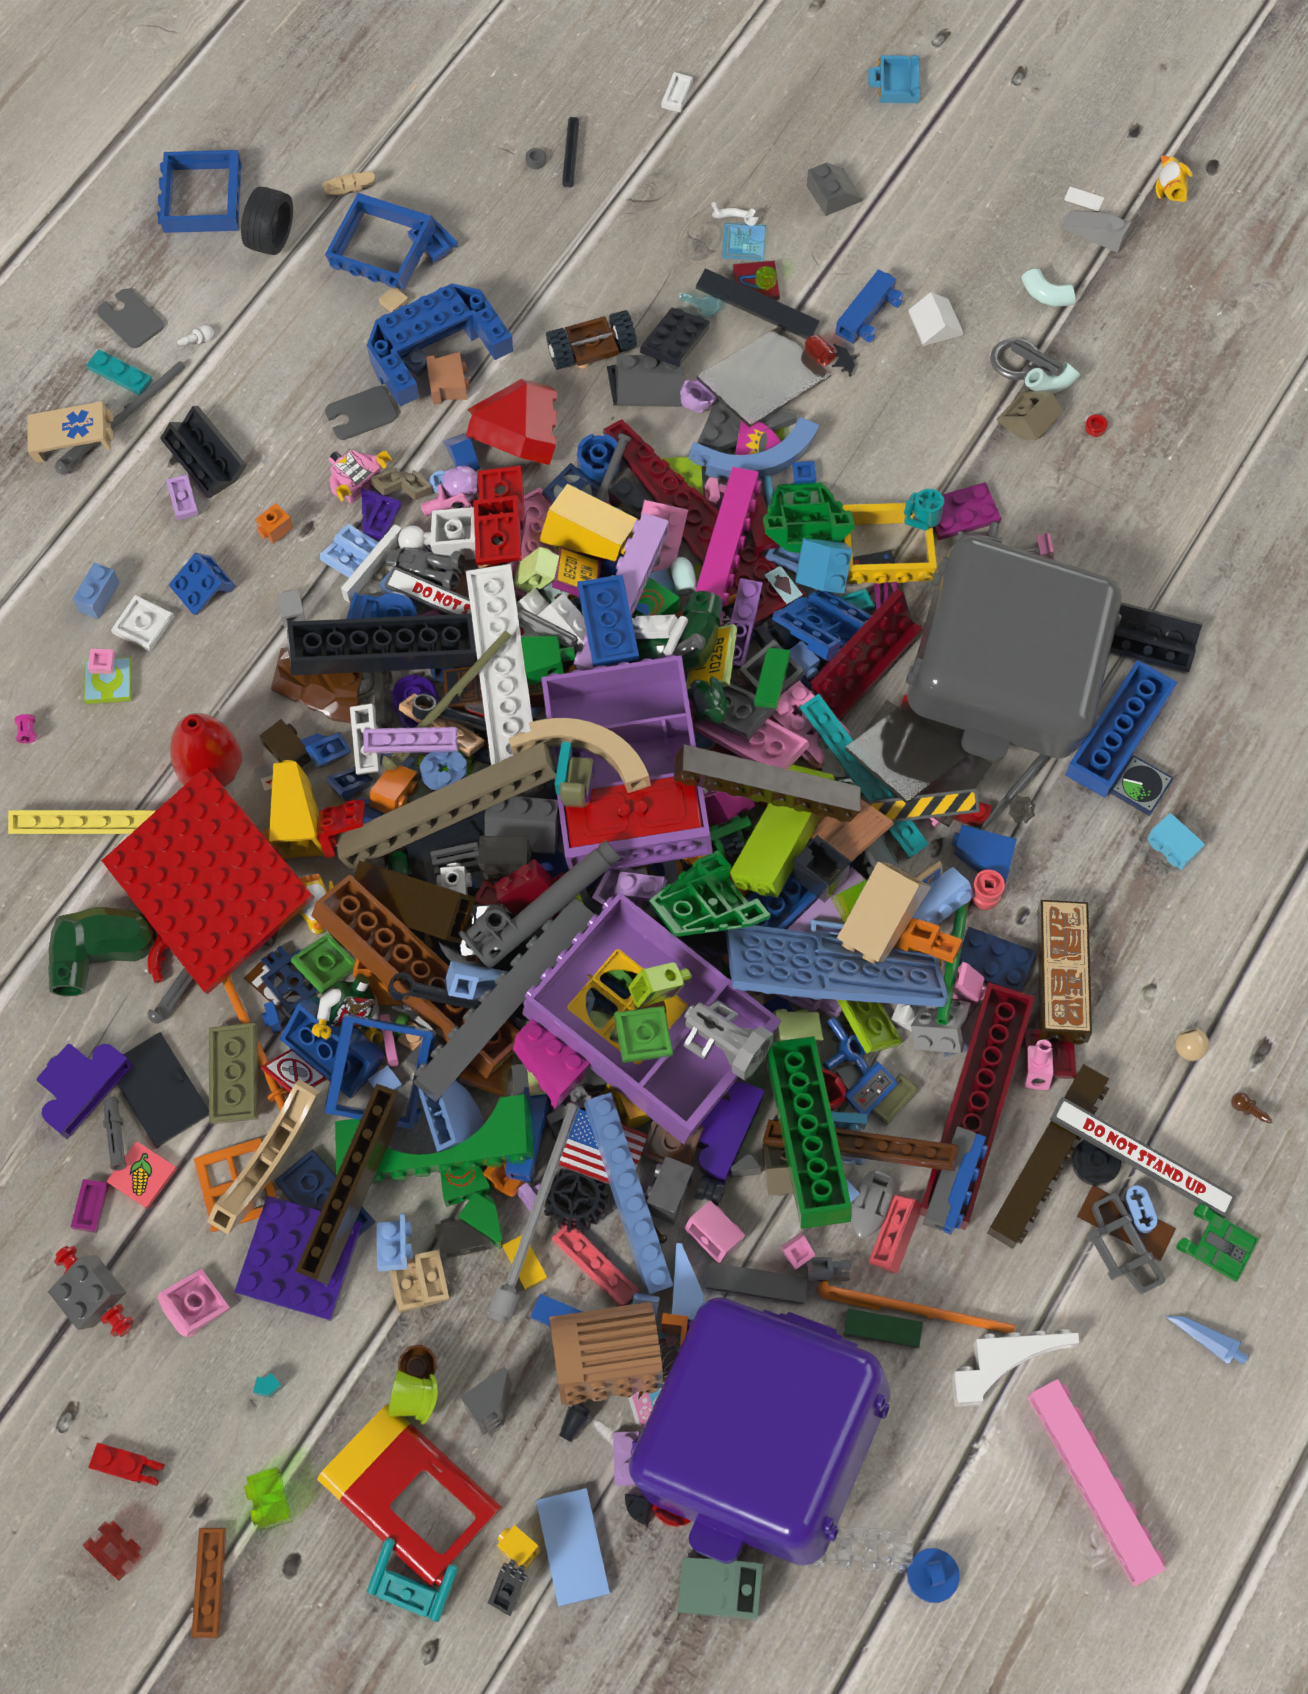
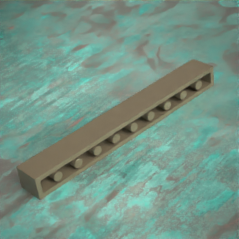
M541 742L364 823V826L340 834L336 836L338 858L352 870L357 868L359 860L368 863L556 777L557 768L554 754L544 742Z

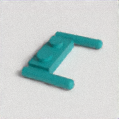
M386 1538L366 1592L425 1618L429 1617L432 1621L439 1622L458 1567L455 1564L448 1565L439 1592H437L436 1589L393 1571L385 1570L395 1545V1541L392 1538Z

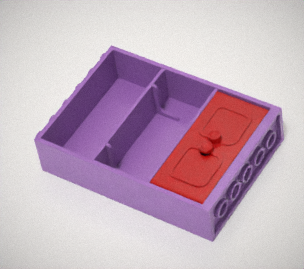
M668 655L661 659H643L636 663L623 662L617 666H598L591 670H574L571 673H553L547 677H541L547 719H579L595 723L614 732L624 739L639 755L649 774L651 784L649 787L628 793L620 775L607 761L592 752L572 747V757L593 759L595 772L592 779L591 798L586 808L566 807L561 802L560 795H557L568 869H572L595 848L597 849L604 840L621 857L608 870L713 854L703 787L688 786L682 782L674 781L676 753L684 744L696 747L682 656ZM561 746L551 747L556 768L558 767Z

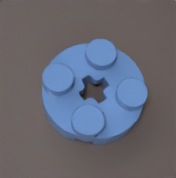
M459 752L429 753L420 764L423 782L429 788L437 791L467 777V762ZM447 767L449 770L447 772H439L440 768Z

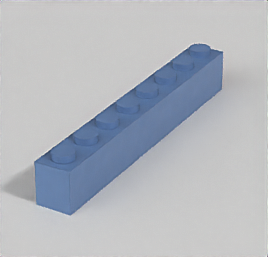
M608 1093L589 1099L584 1103L644 1293L648 1295L672 1287L673 1283L612 1094Z

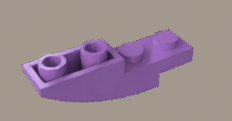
M740 578L733 614L730 620V625L734 624L737 627L732 663L734 666L742 667L745 664L757 615L762 582Z

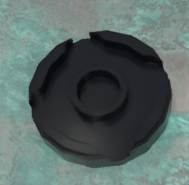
M1082 1140L1076 1146L1071 1159L1072 1168L1077 1177L1086 1184L1094 1186L1106 1185L1113 1181L1119 1173L1122 1163L1120 1159L1086 1140Z

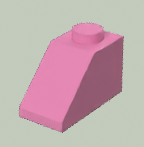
M963 962L958 967L952 1000L969 1002L970 1006H974L979 1000L983 999L986 987L983 986L984 977L968 963Z

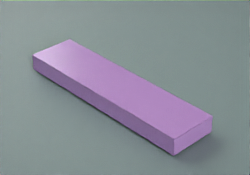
M457 727L364 729V753L458 752Z

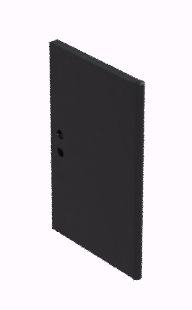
M161 1032L123 1054L133 1064V1067L117 1085L155 1148H159L167 1141L209 1116V1109Z

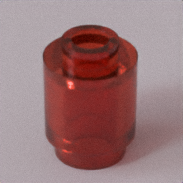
M819 334L811 335L805 342L804 350L818 364L827 366L834 360L836 356L834 348Z

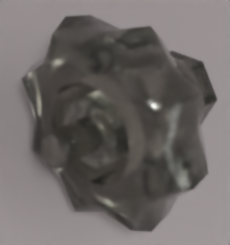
M1017 796L1014 801L1009 803L1008 815L1013 818L1015 823L1023 822L1027 824L1031 818L1035 817L1034 809L1036 804L1031 802L1029 796Z

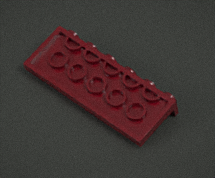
M896 589L811 681L815 695L820 694L839 721L847 715L923 631L922 626L912 621L904 592Z

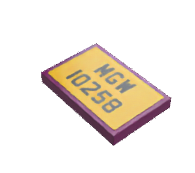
M559 546L556 555H559V560L552 587L579 597L577 582L599 578L601 561Z

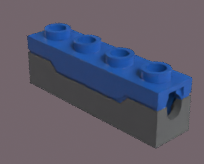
M957 1126L951 1144L959 1145L960 1148L955 1171L941 1170L923 1225L950 1235L954 1228H960L964 1217L963 1214H960L962 1205H968L972 1194L971 1191H968L970 1182H976L980 1171L979 1168H976L978 1159H984L988 1147L983 1145L985 1136L977 1135L972 1131Z

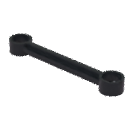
M428 694L415 696L412 705L413 716L423 720L437 705L435 699ZM420 705H425V706H428V707H430V708H429V709H422V708H420V707H418V706H420ZM448 707L438 717L487 732L486 721L483 717Z
M403 972L395 974L388 985L389 995L398 1001L407 1000L412 996L467 1009L473 1007L475 1010L482 1004L478 1000L479 998L471 1000L449 996L447 989L417 983L412 976ZM397 980L404 981L408 984L410 990L407 993H400L395 990L393 983ZM514 1013L508 1018L510 1023L517 1027H523L530 1021L528 1018L519 1019Z

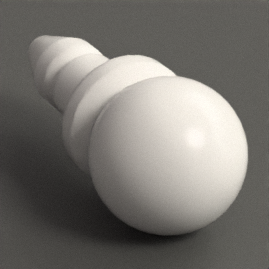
M203 325L199 329H194L192 334L179 339L177 345L209 342L214 338V331L210 326Z

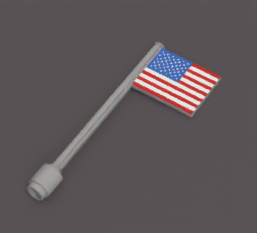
M575 1102L567 1103L566 1115L505 1285H502L501 1289L495 1288L488 1308V1319L507 1325L508 1320L512 1319L519 1296L515 1294L516 1289L514 1288L558 1166L609 1184L587 1112L581 1110L580 1105ZM622 1125L636 1169L648 1134Z

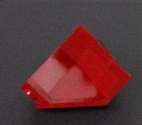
M520 379L467 409L472 416L468 423L466 436L516 457L550 465L556 446V437L552 436V432L557 423V410L553 409V401L557 400V391L548 385Z

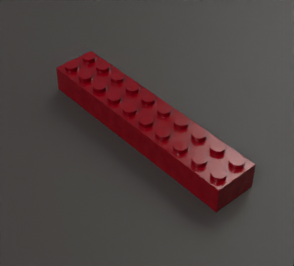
M989 982L982 999L940 1139L941 1143L951 1144L957 1126L986 1137L983 1145L988 1147L984 1159H978L976 1168L980 1169L976 1182H970L968 1191L972 1192L968 1205H962L960 1214L964 1215L960 1228L966 1230L970 1222L1035 1000L1034 996ZM931 1169L918 1215L924 1217L926 1215L941 1173L940 1169Z

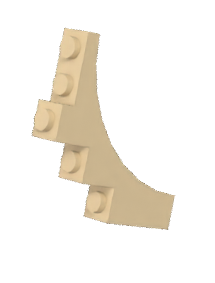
M300 1079L294 1084L283 1108L259 1148L236 1180L215 1203L207 1220L208 1223L229 1235L256 1206L264 1187L278 1174L286 1155L299 1143L307 1126L306 1121L320 1091Z

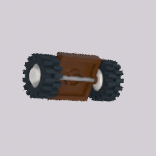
M623 310L610 314L609 323L611 327H609L606 317L603 316L565 327V329L562 327L546 332L547 345L555 369L559 370L573 366V355L577 366L617 356L619 352L636 348L637 337L629 312Z

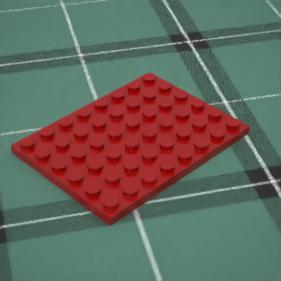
M208 768L198 772L101 860L206 994L215 989L315 898Z

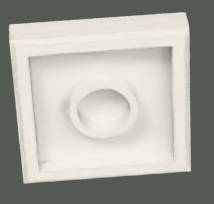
M135 595L111 631L112 634L151 652L173 620L174 614Z

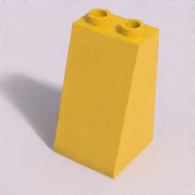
M567 484L548 510L539 541L616 561L620 554L625 555L626 553L625 545L628 538H632L634 535L633 527L637 518Z
M284 760L282 763H273L269 842L284 859L325 856L317 837L319 810L311 780L296 761Z

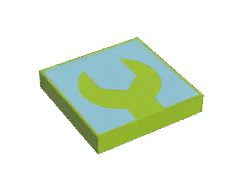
M130 657L115 658L113 674L89 673V660H85L84 701L86 704L132 701V660Z

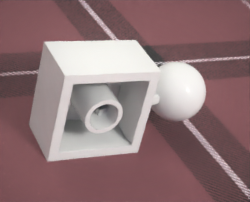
M474 507L432 511L431 532H424L417 526L403 528L398 536L400 548L423 550L425 545H430L433 555L450 558L454 551H463L465 553V560L476 559Z

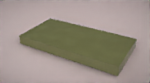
M254 1022L209 1027V1123L220 1124L259 1120L258 1024Z

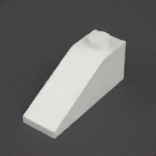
M373 704L350 707L356 774L379 772L381 753H364V729H381L380 710Z

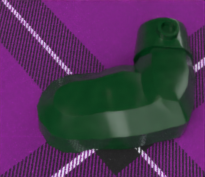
M708 591L693 592L684 610L683 616L688 619V622L677 645L691 637L694 633L703 635L706 642L702 650L695 648L682 656L684 671L702 668L711 656L717 642L723 601L714 593ZM669 638L636 639L639 660L627 663H636L643 659L654 660L663 654Z
M93 907L57 917L51 931L48 949L49 991L52 994L64 997L84 994L90 962H135L141 960L149 954L157 938L156 930L142 913L133 910Z

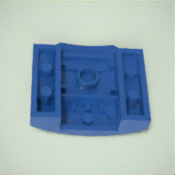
M816 590L810 594L809 598H797L787 607L774 612L772 620L791 630L790 634L806 642L808 650L827 661H831L868 621L871 615L831 592Z

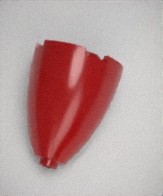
M191 713L183 717L175 726L170 742V757L175 774L183 785L189 782L198 772L206 768L216 776L224 787L235 779V775L242 763V752L235 736L225 724L208 714Z

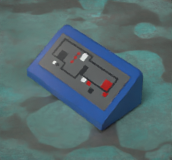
M876 1062L846 1093L845 1098L854 1111L859 1114L868 1115L898 1083L879 1062Z

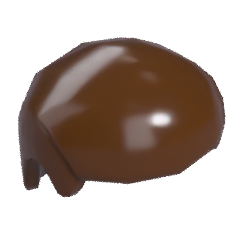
M423 1345L409 1346L399 1357L398 1370L408 1375L430 1380L429 1374L434 1375L436 1372V1357L430 1348Z

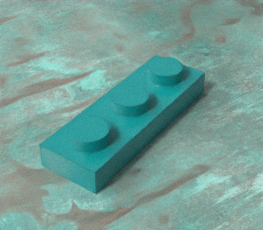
M100 349L96 351L86 364L88 370L137 395H141L153 382L152 376Z

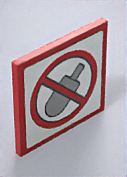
M292 1049L261 1067L263 1071L289 1092H291L294 1084L299 1079L313 1088L326 1081V1078Z

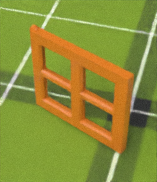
M261 1138L194 1158L208 1216H210L216 1203L215 1197L223 1195L238 1177L233 1157L253 1151L256 1152L262 1143ZM227 1160L232 1181L211 1187L206 1166ZM271 1180L264 1187L266 1197L277 1198L273 1180ZM263 1206L252 1209L239 1224L258 1219ZM211 1225L210 1231L216 1232L219 1229Z

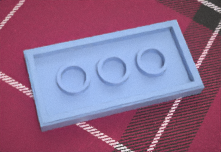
M587 1488L536 1500L558 1607L610 1595Z

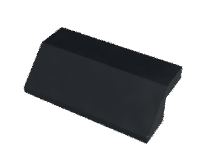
M192 406L183 422H169L160 437L161 441L208 498L213 497L235 483L247 466L199 406Z
M1121 602L1119 610L1121 620L1118 627L1115 628L1110 652L1190 672L1202 623Z

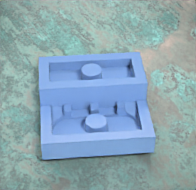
M347 524L335 535L334 542L320 554V560L349 578L379 542Z

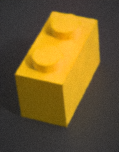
M515 1525L511 1529L506 1527L497 1538L499 1541L497 1545L499 1551L510 1561L511 1559L515 1560L518 1568L520 1565L526 1567V1570L541 1552L539 1546Z

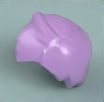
M703 379L695 381L686 380L680 390L682 406L694 413L707 411L718 398V387L713 382Z
M458 466L445 471V474L442 476L444 481L442 487L446 489V495L451 498L463 493L469 502L473 501L479 492L478 474L468 466Z

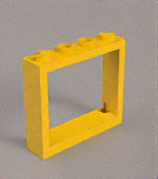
M906 503L843 505L845 511L849 510L852 513L855 525L905 523L904 509ZM931 527L924 531L928 563L853 565V555H851L846 583L881 584L884 582L932 581L937 567L933 528ZM850 533L842 540V543H846L852 549Z

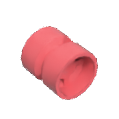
M983 870L978 873L972 885L975 896L971 901L974 906L982 910H990L996 907L1004 891L1005 883L1003 877L993 870Z

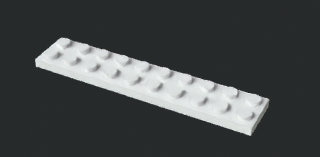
M511 564L466 571L477 660L505 630L512 636L479 672L491 765L513 756L508 738L514 737L515 734L520 732H530L529 723L533 722Z

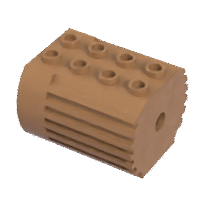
M652 1302L549 1317L561 1405H576L587 1401V1399L602 1401L607 1399V1396L614 1395L628 1397L634 1392L640 1391L649 1394L657 1392L663 1387L662 1360Z

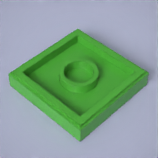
M329 933L291 959L295 967L322 995L333 988L337 982L343 981L353 974L355 960Z
M664 1006L615 1012L614 1018L623 1063L670 1057L673 1055Z

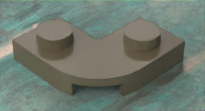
M392 468L371 477V484L383 496L402 488L412 499L417 500L431 494L433 486L415 470L411 474L408 472H397V468Z

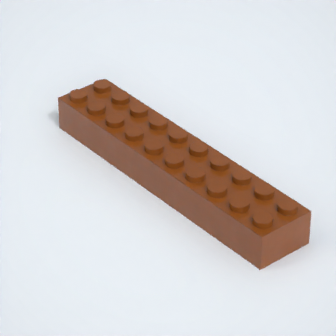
M350 874L316 901L311 916L387 987L395 974L403 972L412 976L417 983L446 989L444 982L449 966ZM397 980L393 983L395 990L400 993H407L410 990L408 984L404 981ZM412 996L403 1001L446 1042L450 1040L446 1037L455 1026L461 1028L466 1022L463 1017L470 1010ZM506 1020L470 1064L487 1079L515 1053L513 1046L519 1030Z

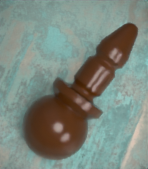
M1237 1092L1233 1095L1231 1104L1235 1110L1243 1111L1245 1115L1251 1114L1262 1122L1272 1123L1270 1116L1258 1108L1256 1101L1251 1100L1248 1094Z

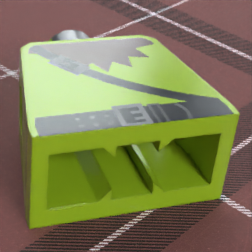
M672 962L642 969L628 988L636 1008L640 1009L674 997L684 984L691 982L692 978L687 968L679 970L676 963Z

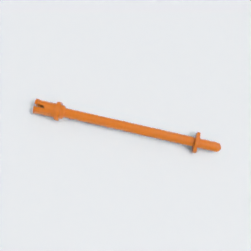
M231 973L222 983L240 1023H251L231 980ZM258 1039V1063L262 1067V1065L269 1061ZM262 1070L272 1091L268 1095V1100L270 1102L276 1101L281 1111L289 1091L285 1088H280L279 1083Z

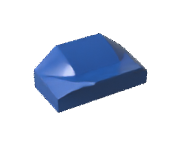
M340 732L331 736L316 733L301 739L316 769L331 765L352 752Z

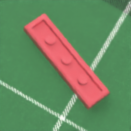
M564 1225L552 1237V1240L619 1307L628 1305L633 1300L634 1294L640 1292L582 1232L578 1233L576 1231V1226H572V1231L568 1233L567 1225Z

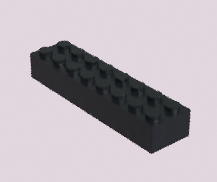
M472 614L287 622L290 676L463 668L475 664L476 646Z

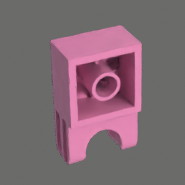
M798 681L781 695L778 709L768 719L808 740L809 747L802 756L815 769H819L825 763V754L818 746V742L822 738L800 710V707L812 699L814 695ZM841 723V725L852 738L850 731Z

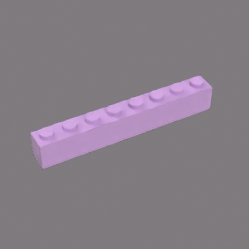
M644 512L641 519L636 520L633 527L634 535L632 538H628L625 545L626 553L624 557L620 556L616 567L618 570L616 575H623L631 617L669 532L668 520ZM585 634L583 640L584 648L582 652L578 651L574 664L577 665V670L583 671L595 668L592 665L587 634Z

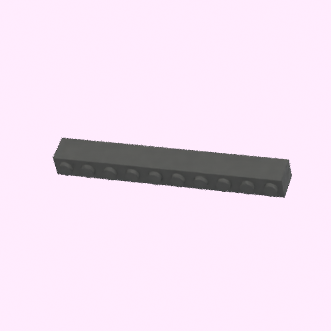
M573 898L570 903L559 910V915L555 920L550 918L541 927L544 933L539 938L534 935L526 945L529 950L524 955L519 953L510 963L513 966L510 972L507 974L503 971L494 981L497 984L496 988L492 992L489 989L485 991L478 999L482 1004L476 1010L471 1007L463 1017L466 1022L461 1028L455 1026L446 1036L450 1039L444 1047L439 1044L430 1054L433 1060L428 1065L423 1062L414 1074L417 1078L413 1083L434 1102L441 1097L525 1000L527 991L533 985H538L548 967L552 968L557 963L556 959L564 949L568 950L575 936L580 931L583 933L588 927V922L595 914L577 898Z

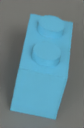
M1171 813L1151 830L1147 838L1153 849L1160 851L1167 857L1168 862L1172 866L1178 867L1181 871L1201 853L1205 846L1195 834Z

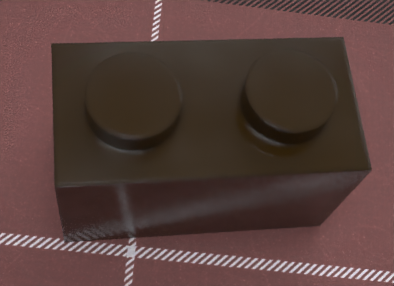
M280 719L259 735L263 746L279 763H282L284 760L296 761L303 768L311 761L304 744L297 736L296 729L290 723L286 725Z

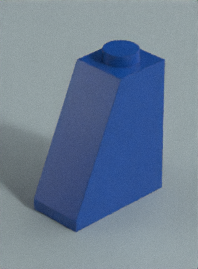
M962 825L960 833L955 832L952 846H956L954 855L978 873L983 870L998 872L1006 884L1017 839Z

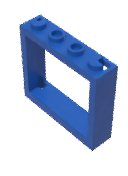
M238 150L164 152L163 162L160 163L162 177H159L161 194H158V205L160 211H157L158 224H161L164 233L239 231L242 163ZM229 169L227 215L171 216L173 170Z
M357 193L325 256L330 266L335 270H345L354 276L360 275L372 282H381L391 288L404 290L436 226L430 215ZM365 213L419 230L398 273L342 256Z
M344 1013L324 1112L361 1120L365 1109L337 1104L353 1024L421 1036L415 1071L423 1062L426 1065L431 1062L427 1060L429 1051H433L435 1046V1037L432 1036L433 1032L431 1029ZM413 1082L406 1116H400L397 1123L398 1127L413 1129L414 1123H418L421 1109L417 1108L421 1098L418 1088Z

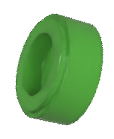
M402 1012L395 1023L408 1025L411 1017ZM392 1031L393 1035L401 1037L402 1033Z

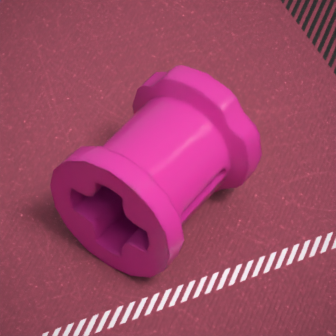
M31 714L16 716L14 719L18 729L16 741L26 744L35 742L37 739V734L34 733L35 716Z

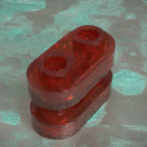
M112 1520L110 1524L104 1521L98 1528L103 1535L97 1541L89 1537L82 1546L111 1575L120 1581L127 1574L122 1566L128 1560L135 1565L142 1558V1555L139 1553L142 1548L132 1538L127 1541L121 1535L124 1530L115 1521ZM110 1542L121 1552L115 1560L104 1550Z

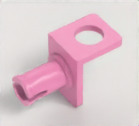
M442 484L438 485L439 495L437 498L421 503L422 511L426 517L431 515L434 510L454 509L452 504L457 501L464 504L462 508L472 507L463 493L451 498L448 497Z
M1047 1040L1038 1041L1036 1046H1028V1073L1025 1081V1088L1049 1090L1053 1077L1052 1045ZM1036 1078L1044 1079L1045 1082L1037 1084L1032 1082V1080Z

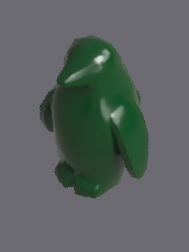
M714 676L710 677V683L705 680H694L690 684V688L687 689L688 698L692 700L696 711H693V717L701 721L721 724L726 718L729 702L724 696L722 685Z

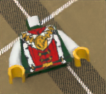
M359 974L354 982L339 981L331 991L321 997L317 1015L319 1023L315 1024L312 1028V1033L315 1036L320 1037L321 1035L322 1038L328 1039L331 1035V1029L326 1025L341 1027L344 1013L379 1020L377 997L369 986V978ZM353 1024V1028H357V1029H366V1028H367V1026L358 1025V1024ZM370 1027L365 1037L373 1043L372 1038L376 1034V1041L382 1043L383 1034L377 1031V1028Z

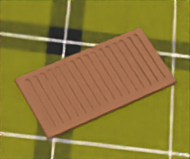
M811 764L805 767L816 771H820L818 769H815ZM860 799V812L850 822H841L827 816L822 817L811 839L813 840L816 835L820 836L852 862L886 832L894 822Z

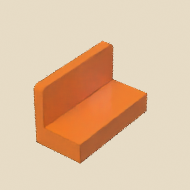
M663 1313L661 1333L681 1336L680 1350L687 1332L688 1316Z

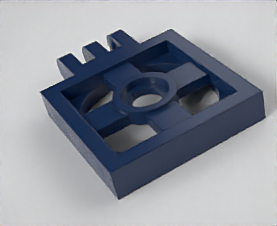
M279 946L276 948L277 952L281 955L279 958L272 951L269 953L270 958L273 960L272 963L266 957L261 959L269 971L260 978L289 1015H291L298 1003L314 995L317 996L320 992L315 987L308 991L304 986V980L307 978L300 971L293 972L289 968V965H294L291 962L292 957L301 951L298 949L289 956ZM280 972L285 977L282 985L275 988L274 981ZM292 978L299 979V983L296 986L290 984ZM289 991H296L301 998L296 1002L286 1001L283 996Z

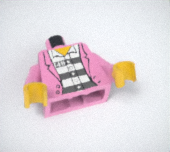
M352 450L344 457L338 451L333 452L329 457V461L333 464L330 468L331 477L329 479L332 494L339 497L341 502L344 501L343 497H346L351 504L361 497L362 488L370 490L373 487L371 477L381 473L379 466L385 469L387 467L386 462L392 461L388 452L382 451L378 455H370Z

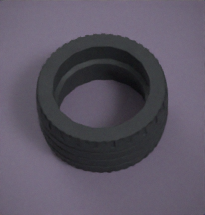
M261 186L253 190L245 205L241 223V239L245 247L269 255H277L281 252L289 237L293 219V201L289 194Z

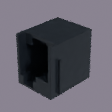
M816 835L794 859L792 878L825 903L847 879L851 861L820 836Z

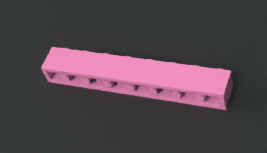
M1056 1379L1032 1392L1028 1399L1130 1582L1135 1587L1166 1570L1163 1566L1165 1560L1158 1549L1154 1550L1150 1543L1151 1535L1144 1525L1141 1526L1136 1516L1138 1513L1131 1501L1127 1502L1124 1497L1122 1483L1111 1474L1109 1460L1105 1454H1100L1096 1447L1097 1440L1091 1430L1087 1431L1082 1422L1084 1417L1080 1409L1072 1405L1069 1399L1071 1394L1064 1383L1061 1384Z

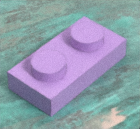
M188 474L167 479L166 482L177 521L199 515Z
M620 872L614 894L617 896L620 892L628 899L649 901L666 886L667 880L665 877Z
M639 1431L613 1432L615 1487L636 1486L629 1473V1460L633 1446L632 1442L639 1437Z

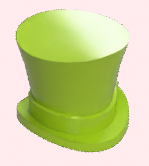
M397 1370L390 1395L388 1417L415 1416V1420L422 1421L420 1424L424 1425L430 1418L437 1401L438 1387L435 1376L429 1374L430 1380L425 1378L419 1379Z

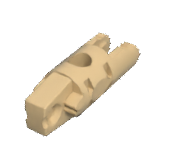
M367 171L338 176L322 184L326 196H337L361 191L362 188L375 184L376 180L374 173Z

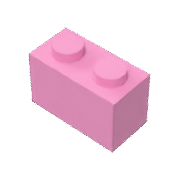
M711 1201L693 1214L684 1228L719 1264L740 1246L746 1236L741 1228L733 1223L724 1214L723 1210L715 1206Z

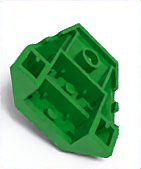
M822 482L778 485L772 497V503L768 506V512L763 517L765 534L787 552L800 553L803 538L841 542L855 529V523L852 513L849 510L845 511L843 504L833 499L834 495Z
M719 851L697 859L688 871H683L674 883L668 884L649 900L650 906L674 937L751 927L769 919L771 916L758 899L748 902L729 879L731 865Z

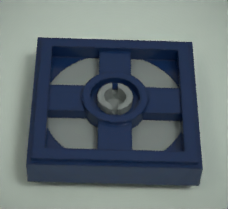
M570 463L542 491L541 495L553 504L567 484L595 498L600 487Z

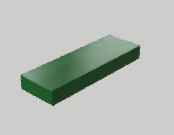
M767 648L754 700L755 706L778 709L791 656L790 650Z

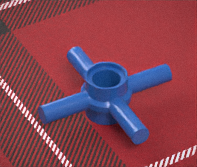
M835 1016L827 1022L839 1038L840 1043L836 1047V1054L823 1063V1068L831 1070L842 1061L855 1062L864 1076L870 1070V1067L862 1057L865 1051L856 1035L848 1036Z

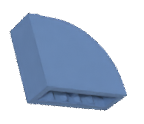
M454 1080L436 1102L418 1088L437 1152L459 1145L485 1124L474 1099L457 1080Z

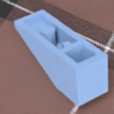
M676 1243L672 1314L688 1316L689 1323L694 1319L696 1312L703 1304L704 1295L682 1243Z

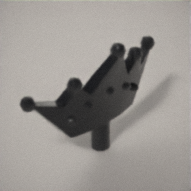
M834 343L833 346H835L837 353L833 354V356L839 358L831 366L844 367L841 371H848L849 377H851L855 367L853 359H856L857 355L850 356L846 348Z

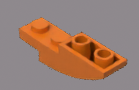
M912 918L894 947L907 952L909 948H913L953 963L962 946V939L940 932V926Z

